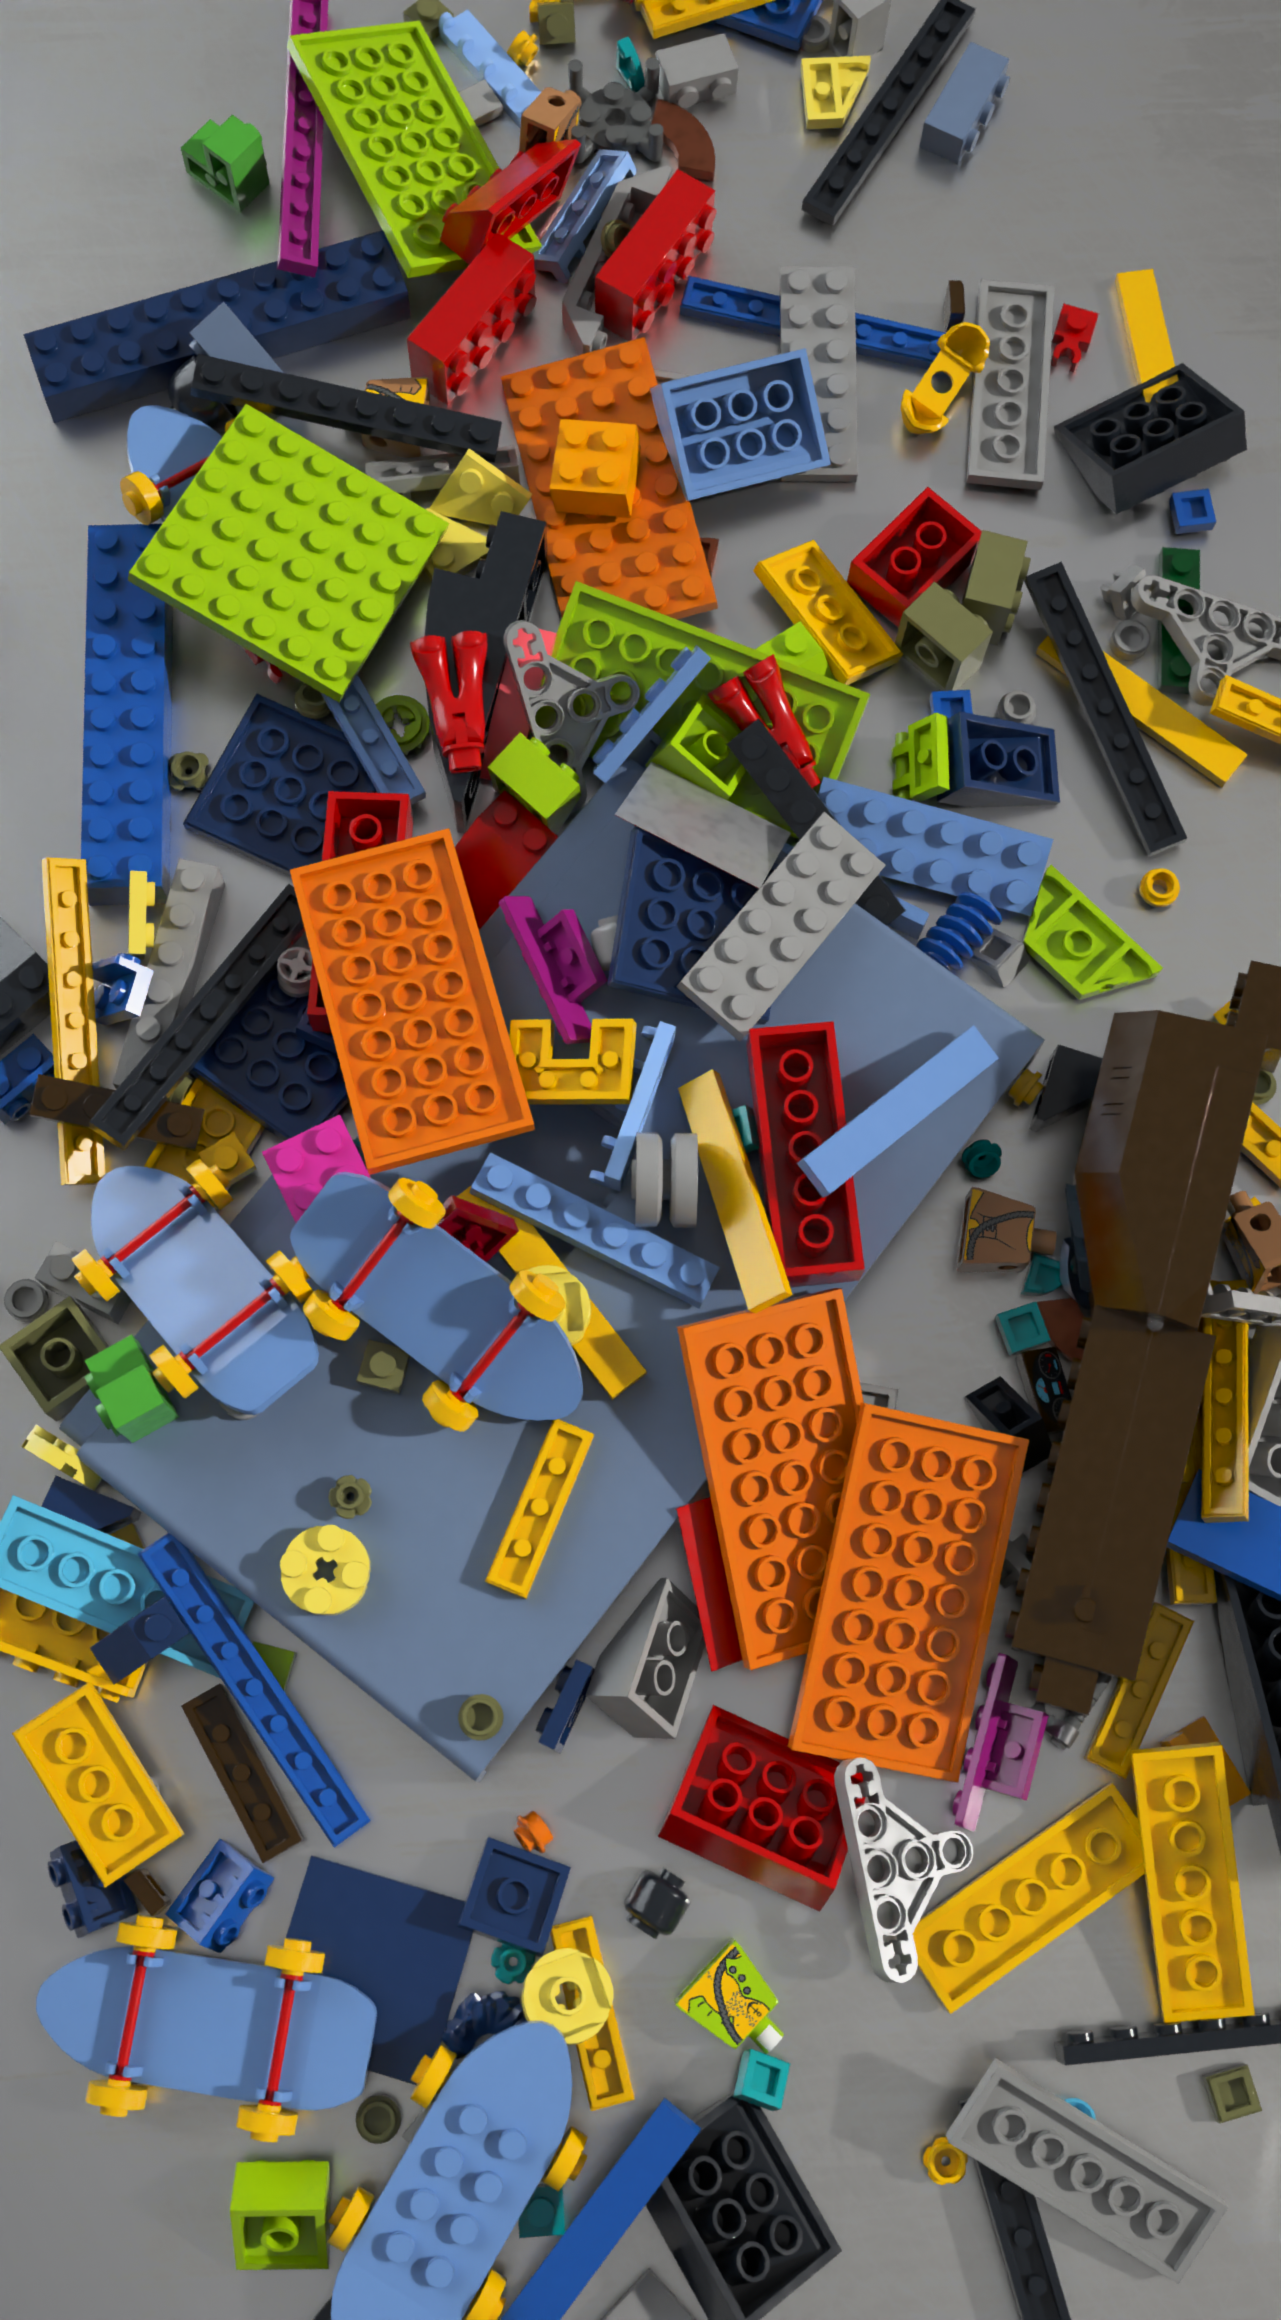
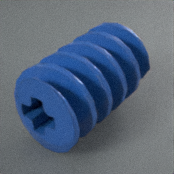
M968 892L961 893L957 897L956 903L947 908L946 915L938 918L936 926L931 927L927 931L926 938L920 939L916 947L949 970L948 967L954 970H961L963 963L958 955L965 959H971L974 953L969 945L980 948L983 945V940L979 934L990 936L993 933V929L988 922L1000 925L1002 916L990 902L982 897Z

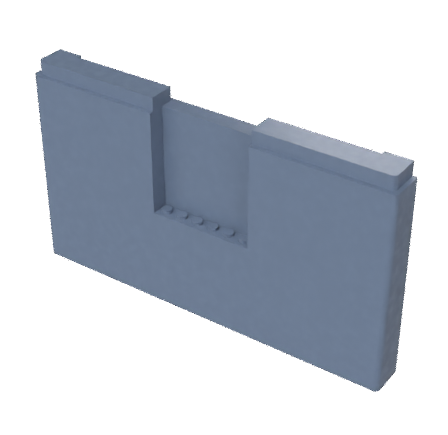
M627 757L609 780L601 786L509 895L531 897L543 924H546L563 909H574L592 949L591 933L595 928L599 927L598 921L616 916L619 912L630 835L635 825L621 819L615 813L646 770L630 757ZM781 850L774 863L780 864L787 854ZM854 903L771 1004L769 1021L764 1025L756 1023L753 1028L834 1021L846 1124L973 1025L999 1057L998 1060L853 1175L865 1267L860 1278L861 1280L1022 1069H1028L1045 1039ZM499 906L479 930V934L508 1035L510 1033L511 1020L551 1019L556 1024L545 1000L539 993V987L528 964L522 957V951L511 928L507 925L505 915ZM603 970V972H604V974H605V976H606V978H607V980H608L609 971H604V970ZM608 981L581 1002L591 1025L592 1019H634L637 1024L634 1059L645 1062L652 1044V1040L646 1039L641 1035L643 1027L651 1026L657 1028L660 1021L676 1026L675 1041L642 1132H655L660 1135L663 1145V1159L670 1160V1141L675 1133H692L678 1088L711 1069L720 1073L732 1110L743 1105H747L754 1110L746 1047L748 1034L739 1042L702 1009L607 986ZM555 1025L553 1059H589L590 1043L566 1044ZM633 1072L632 1096L640 1074ZM615 1104L529 1105L535 1126L533 1131L370 1175L371 1179L379 1181L389 1189L394 1186L399 1178H407L415 1182L421 1181L437 1193V1199L443 1204L451 1195L456 1197L473 1184L491 1152L635 1224V1199H631L632 1161L621 1191L596 1184L588 1179L591 1170L605 1173L613 1150L603 1147L601 1142L605 1135L618 1138L627 1112L619 1110L615 1107ZM756 1149L746 1153L765 1209L759 1152ZM636 1150L632 1160H636ZM699 1154L696 1228L674 1227L669 1217V1200H662V1218L657 1227L641 1228L720 1267L700 1308L534 1226L570 1274L583 1284L591 1301L641 1363L647 1374L612 1400L576 1354L583 1381V1396L576 1410L559 1420L593 1433L594 1438L527 1599L485 1582V1579L553 1420L538 1421L508 1417L475 1404L479 1412L478 1418L468 1430L462 1432L444 1427L431 1417L429 1410L425 1407L422 1400L423 1394L432 1382L441 1379L413 1357L410 1358L400 1395L358 1384L356 1380L368 1339L397 1346L359 1316V1327L346 1341L324 1336L312 1326L319 1352L318 1364L309 1374L255 1418L237 1420L231 1417L190 1372L189 1375L199 1387L186 1399L176 1388L169 1393L167 1392L179 1418L134 1443L122 1434L117 1437L112 1429L108 1430L95 1408V1406L101 1404L99 1398L96 1399L90 1389L65 1417L59 1429L81 1446L76 1455L82 1463L475 1782H480L487 1773L485 1768L677 1520L676 1508L689 1504L707 1481L677 1327L747 1310L748 1307ZM271 1175L229 1226L273 1277L275 1276L274 1272L265 1262L278 1250L288 1260L296 1256L290 1240L292 1228L296 1223L273 1175ZM498 1252L487 1262L511 1282L516 1277ZM311 1277L307 1280L313 1291L317 1289L323 1290ZM860 1280L790 1287L793 1295L784 1300L831 1288H842L845 1301ZM288 1292L289 1296L295 1301V1303H296V1304L300 1307V1309L303 1311V1304H304L306 1301H304L302 1304H300V1303L295 1299V1297H294L290 1292ZM149 1320L134 1336L140 1342L154 1370L158 1367L149 1355L162 1344L174 1357L176 1356V1353ZM346 1475H353L355 1479H365L372 1489L370 1495L372 1503L369 1510L364 1515H357L352 1519H344L338 1516L335 1507L329 1504L328 1499L330 1489L336 1486V1481ZM348 1493L346 1498L348 1501H352L355 1495ZM335 1525L351 1532L364 1545L370 1558V1579L364 1596L354 1607L338 1615H315L300 1609L289 1599L282 1586L280 1568L282 1555L296 1536L315 1526ZM324 1559L320 1560L316 1564L318 1570L314 1573V1577L316 1580L324 1578L329 1583L335 1579L333 1570L338 1565L335 1560L329 1563ZM477 1694L489 1695L496 1699L502 1707L504 1715L500 1731L494 1737L483 1741L474 1740L466 1736L458 1722V1713L461 1705L466 1699Z

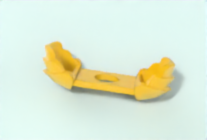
M962 322L952 326L947 333L938 339L937 345L941 349L913 393L906 389L902 396L901 413L903 423L910 433H933L949 422V419L943 415L971 371L980 373L989 356L990 340L980 326ZM943 372L951 378L952 386L950 391L942 394L933 389L931 379L935 373Z

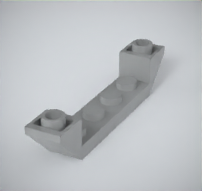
M665 165L617 183L562 300V323L577 355L603 349L607 342L608 334L603 332L604 316L590 311L594 300L595 276L609 258L601 246V232L604 225L610 220H622L630 225L635 212L643 215L672 177V167Z

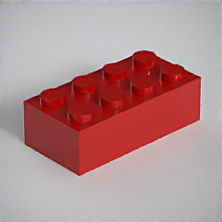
M679 169L672 175L595 276V313L604 316V328L626 341L635 340L640 332H647L653 322L654 313L660 305L666 306L673 296L676 284L680 279L685 280L689 276L700 252L706 253L714 240L715 234L712 232V225L717 212L714 208V189Z
M497 232L408 336L407 345L411 378H428L430 395L447 406L456 395L461 396L467 390L470 380L477 370L484 369L488 365L497 346L501 342L505 343L509 340L515 325L522 316L527 317L534 309L537 297L535 296L536 274L534 270V255Z

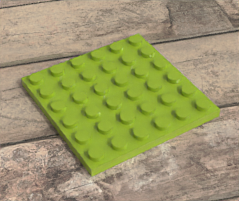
M245 404L129 571L128 581L335 701L340 702L442 540L449 523Z

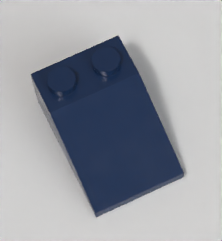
M958 712L947 719L949 790L938 794L937 802L965 807L1037 806L1060 803L1054 729L965 712Z

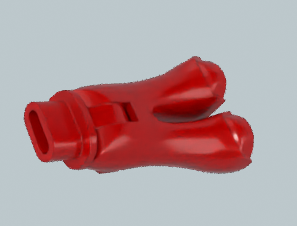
M464 631L451 638L459 690L457 698L453 696L445 637L428 635L410 642L414 661L423 677L429 695L435 730L442 748V755L448 758L450 772L455 774L482 769L480 754L485 751V717L482 687L488 644L487 633L479 631Z
M774 654L743 672L746 680L765 708L771 720L772 728H769L764 722L739 675L707 694L711 701L741 731L757 719H760L812 788L821 783L813 769L816 762L815 760L812 761L813 756L808 741L788 702L780 668Z

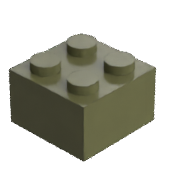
M982 530L961 604L972 614L981 616L987 622L989 628L993 631L989 644L998 646L1002 633H1010L1014 617L1017 615L1023 594L1021 588L1023 581L1026 579L1031 558L1024 556L1028 541Z
M934 582L903 612L895 644L903 653L902 657L940 690L953 691L958 690L981 667L993 631L981 616L972 614L960 604L958 597L952 591L943 589Z
M71 1296L65 1298L0 1344V1350L44 1413L56 1422L70 1413L90 1389L84 1376L91 1372L84 1360L109 1347L81 1306Z

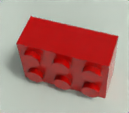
M927 487L851 561L847 583L856 593L899 628L903 612L929 586L936 582L943 589H947L972 564L982 531L932 489Z

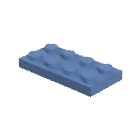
M697 645L692 651L685 647L671 663V667L675 670L666 682L659 678L644 695L645 699L649 702L640 713L633 708L619 725V730L622 734L614 743L607 739L594 754L592 760L596 765L594 766L593 774L604 783L609 780L710 661L711 657Z

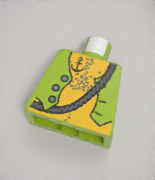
M733 1938L674 2000L675 2005L681 2011L733 2049H736L749 2036L767 2054L784 2036V2033L767 2016L779 2001L742 1947Z

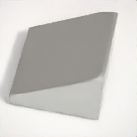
M995 928L990 936H986L983 939V945L973 950L974 954L970 959L993 980L1004 987L1029 962L1024 944Z

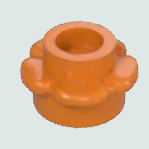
M531 1811L525 1817L519 1815L517 1817L518 1828L513 1831L517 1840L528 1852L535 1849L540 1853H544V1846L553 1840L549 1828L535 1811Z

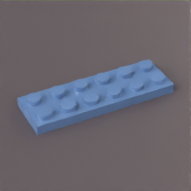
M822 777L818 796L841 826L886 865L879 875L954 896H959V894L964 892L973 893L987 900L995 907L1031 916L1054 839Z

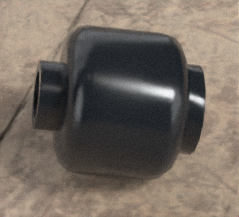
M664 1867L659 1875L652 1871H643L624 1901V1907L630 1913L626 1920L654 1939H657L659 1934L671 1935L690 1905V1898L681 1890L685 1881Z

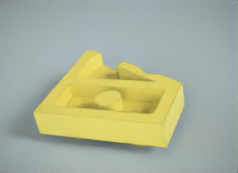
M870 56L801 59L800 70L807 129L843 128L868 74L871 62Z
M468 449L429 509L447 517L497 525L501 511L519 515L530 500L532 493L471 449Z
M425 508L449 523L445 535L423 568L431 581L434 568L465 575L477 568L480 558H487L489 548H486V536L429 508Z
M130 871L128 954L144 959L146 947H154V923H146V906L154 907L155 882H147V871Z

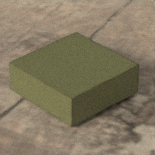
M1242 2063L1202 2075L1216 2122L1221 2124L1262 2111L1247 2064Z

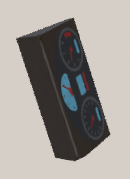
M1049 1347L1019 1353L1015 1359L1029 1405L1043 1418L1048 1435L1063 1432L1056 1429L1063 1399L1072 1401L1069 1389L1066 1388L1067 1381L1057 1349Z

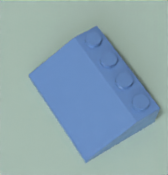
M806 348L660 383L650 388L659 429L686 501L831 465Z

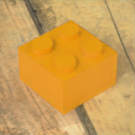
M560 419L549 487L555 512L631 518L641 453L637 424Z

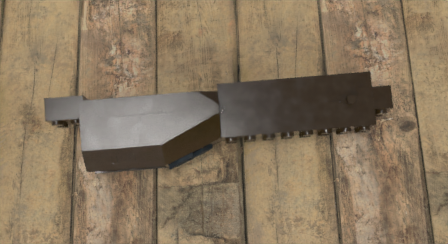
M1251 960L1247 974L1238 973L1229 1009L1237 1010V1012L1229 1011L1225 1025L1161 1010L1114 1013L1074 1171L1073 1185L1066 1184L1065 1188L1076 1269L1080 1288L1087 1291L1091 1318L1083 1317L1076 1348L1083 1349L1084 1353L1082 1359L1073 1357L1066 1387L1067 1389L1074 1390L1072 1401L1063 1399L1056 1429L1064 1431L1062 1442H1052L1046 1470L1054 1472L1051 1485L1042 1483L1036 1512L1044 1514L1041 1527L1032 1525L1026 1554L1033 1555L1031 1569L1021 1568L1015 1595L1023 1597L1020 1612L1011 1610L1005 1638L1013 1640L1012 1650L1045 1659L1043 1665L1035 1663L1028 1689L1037 1692L1035 1701L1082 1715H1089L1098 1674L1127 1682H1133L1136 1679L1216 1336L1198 1332L1197 1329L1214 1267L1260 1071L1274 1073L1281 1057L1280 966Z

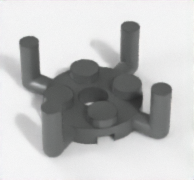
M649 58L646 60L645 85L637 93L624 88L619 82H610L603 89L591 94L583 87L582 62L577 59L569 62L568 90L575 92L580 97L582 105L579 112V125L571 129V140L576 139L581 143L575 163H583L592 153H597L599 149L628 151L629 155L640 151L653 162H658L662 158L664 129L662 125L657 123L651 125L652 111L647 104L659 91L660 62L658 59ZM611 118H618L624 124L621 126H610L606 122Z

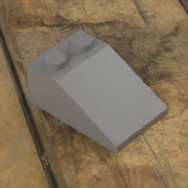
M660 1578L600 1654L586 1693V1697L634 1738H676L705 1647L698 1607L668 1578Z

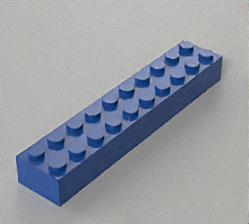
M162 524L88 525L81 859L86 860L88 903L90 906L129 905L130 871H147V882H155V904H166L170 891L171 786L169 780L171 778V766L169 760L171 758L173 607L128 581L129 571Z

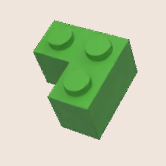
M233 114L221 126L210 119L181 147L186 172L240 213L270 184L261 134L252 124L243 123Z
M132 1334L84 1360L91 1372L84 1376L96 1399L99 1398L101 1404L95 1406L96 1411L108 1430L112 1429L117 1437L122 1434L134 1443L179 1418L167 1392L153 1376L154 1368L140 1342Z

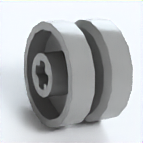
M636 1132V1160H632L631 1199H635V1227H657L662 1218V1200H669V1217L674 1227L696 1228L698 1200L697 1133H675L670 1141L669 1160L663 1159L662 1138L658 1133Z

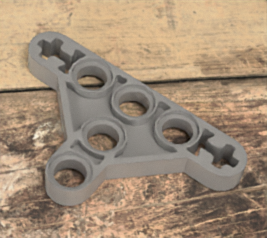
M1155 575L1145 576L1132 589L1130 601L1133 607L1143 615L1162 621L1191 666L1189 693L1192 699L1202 706H1211L1216 695L1205 692L1201 686L1202 678L1212 680L1218 689L1220 680L1225 675L1231 677V674L1264 656L1281 660V617ZM1146 590L1151 591V597L1155 599L1154 601L1149 599L1150 596ZM1179 599L1188 601L1193 607V615L1182 613L1177 601ZM1214 611H1220L1225 614L1229 623L1227 627L1220 626L1214 621ZM1248 623L1259 625L1263 631V638L1260 639L1252 636L1248 630ZM1207 645L1217 646L1223 654V659L1219 661L1211 658L1207 652Z
M524 620L515 621L507 627L503 638L532 737L540 740L548 749L554 744H562L566 747L568 755L564 763L573 768V771L580 778L577 783L580 784L581 797L572 810L576 811L583 806L587 798V788L581 771L608 717L626 712L637 704L640 696L639 687L632 678L623 674H614L593 680L549 656L546 652L542 635L534 624ZM522 628L525 633L533 635V639L527 642L529 653L533 656L539 653L540 659L527 660L518 665L517 659H524L525 654L521 646L513 645V639L518 637L517 630ZM531 667H539L545 674L544 684L535 690L528 689L524 684V674ZM617 682H626L631 690L629 699L623 704L614 703L610 697L612 686ZM580 694H589L594 703L592 711L585 716L577 715L573 710L574 699ZM542 706H551L556 712V720L548 728L539 727L535 721L536 712Z
M866 1758L847 1759L837 1766L834 1774V1783L871 1964L874 1973L880 1980L904 1983L910 1980L917 1970L918 1958L913 1932L943 1875L962 1871L969 1866L973 1857V1846L970 1839L960 1831H941L931 1834L884 1797L880 1775L872 1761ZM862 1773L863 1781L858 1784H852L851 1775ZM868 1797L869 1803L855 1804L854 1799ZM863 1811L869 1812L874 1819V1830L868 1837L863 1835L858 1827V1818ZM949 1838L958 1847V1857L953 1864L948 1863L943 1855V1845ZM912 1847L921 1856V1866L916 1873L911 1872L905 1863L906 1853ZM874 1856L878 1857L884 1866L883 1877L878 1882H874L867 1872L868 1862ZM883 1902L888 1903L893 1911V1921L887 1928L882 1927L877 1919L878 1907ZM882 1936H897V1940L883 1942ZM894 1955H899L901 1963L897 1964L895 1968H890L889 1959H892Z

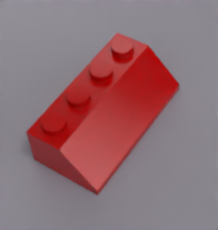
M576 139L537 143L525 153L523 151L517 153L510 165L504 170L498 168L486 184L482 187L475 186L459 205L454 203L448 208L442 219L445 225L440 241L470 264L497 232L508 239L514 237L561 198L581 143Z

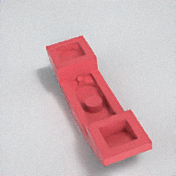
M522 628L517 630L518 637L513 639V645L521 646L525 654L524 659H517L518 665L527 660L540 659L539 653L534 656L529 653L527 642L533 639V635L525 633ZM539 629L546 652L552 657L557 633ZM508 657L494 705L480 777L491 780L487 767L520 732L527 739L530 736V728ZM531 667L525 672L524 684L528 689L535 690L542 686L545 676L543 670L539 667Z

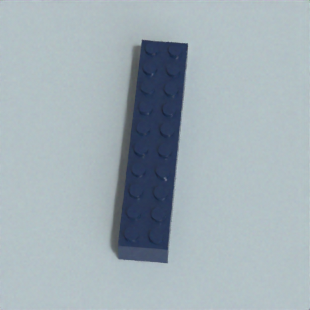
M381 230L319 248L318 268L315 278L277 269V261L23 334L53 422L57 423L168 390V383L172 374L194 355L197 357L189 346L193 339L188 333L222 302H225L272 359L410 319L408 290L385 233Z

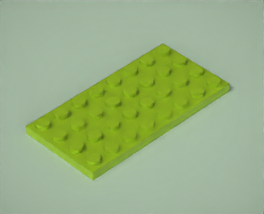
M410 21L289 35L287 49L407 277L413 278L466 269L469 264L440 241L445 225L442 219L452 204L457 203L459 205L475 186L482 187L486 184L499 166L421 22ZM530 224L510 239L530 253H534L542 247Z
M578 581L575 582L557 631L552 657L593 680L614 674H623L632 678L637 683L640 691L639 700L634 706V709L639 713L649 702L645 699L644 695L659 678L666 682L675 670L671 667V663L685 647L692 651L697 645L711 657L710 661L652 728L661 739L668 734L702 694L709 698L708 693L738 675L764 722L769 728H772L771 720L765 708L743 675L744 671L770 655ZM776 658L788 702L808 741L813 756L812 761L815 760L816 762L813 769L820 781L822 777L837 780L870 694ZM623 681L615 683L610 691V697L616 704H623L629 699L631 694L629 685ZM586 693L578 695L573 701V710L579 716L589 714L594 706L592 697ZM551 706L539 708L535 715L537 725L541 728H548L554 724L556 720L554 708ZM632 709L608 717L588 757L593 759L594 754L607 739L613 743L622 734L619 730V725ZM746 771L727 801L790 832V836L798 838ZM820 784L813 787L817 794L819 791Z

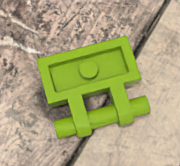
M936 712L908 725V733L899 732L895 734V746L891 750L892 763L896 764V779L892 781V794L894 796L922 802L949 790L947 716Z

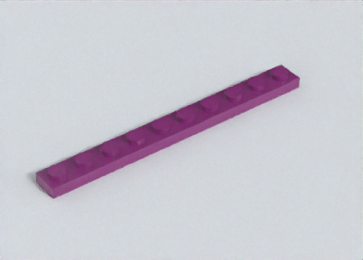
M290 0L288 39L289 35L327 31L328 0ZM288 51L277 269L315 278L318 268L324 117Z

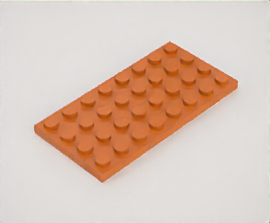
M645 337L501 376L529 491L532 493L531 499L536 519L546 522L547 526L546 558L561 617H563L576 581L674 619H681L718 609L716 595L691 504L684 497L659 429L650 388L658 385ZM560 419L637 424L641 453L631 518L555 512L549 487Z
M450 829L291 869L290 874L369 1175L535 1130Z
M831 1288L783 1300L756 1314L747 1309L677 1327L743 1664L749 1670L808 1653L861 1402L864 1403L842 1288Z
M861 1402L788 1747L791 1750L840 1760L866 1758L872 1761L876 1767L958 1783L1029 1439Z

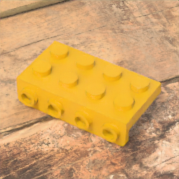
M0 1588V1651L15 1656L12 1665L37 1673L40 1666L55 1671L53 1680L78 1688L80 1680L87 1683L92 1682L96 1686L100 1697L118 1703L121 1695L134 1698L147 1663L116 1684H113L90 1650L91 1646L109 1635V1632Z

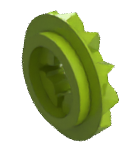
M393 695L375 704L388 728L394 726V714L398 715V719H401L403 724H409L404 727L402 737L397 734L395 729H389L405 755L416 747L421 748L424 739L429 735L430 721L426 709L419 701L405 695Z

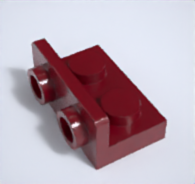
M453 1195L443 1203L445 1215L437 1224L486 1263L519 1232L514 1218Z

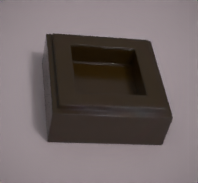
M949 280L943 303L945 333L952 326L958 325L964 320L965 298L962 280Z
M147 1869L135 1870L124 1880L151 1916L160 1914L171 1904L169 1896Z

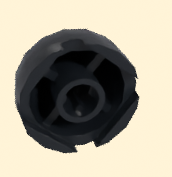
M194 355L172 374L168 383V396L173 405L170 408L205 423L220 434L225 431L226 423L237 417L239 411L234 405L191 396V383L197 357Z

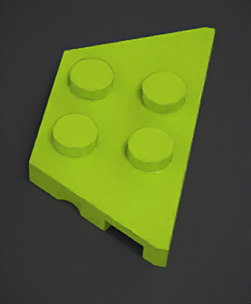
M1050 865L1046 869L1022 943L1026 951L1078 1000H1082L1154 978L1161 972L1163 967L1055 867Z

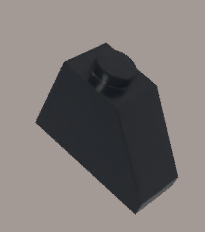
M1058 1044L1050 1056L1042 1083L1044 1087L1039 1093L1029 1130L1037 1132L1086 1108L1093 1099L1103 1058Z
M1001 1376L965 1396L967 1403L984 1430L1029 1439L1022 1473L1049 1458L1052 1444L1043 1418Z

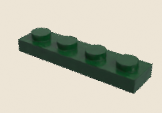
M1162 547L1159 553V577L1200 590V550ZM1179 599L1177 601L1178 607L1182 613L1193 615L1192 605L1186 600ZM1158 620L1157 690L1163 693L1190 694L1189 681L1192 668L1162 621Z

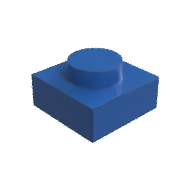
M1209 489L1171 494L1169 506L1176 534L1213 530L1216 518Z
M970 690L931 692V714L937 712L947 716V719L958 712L973 714Z

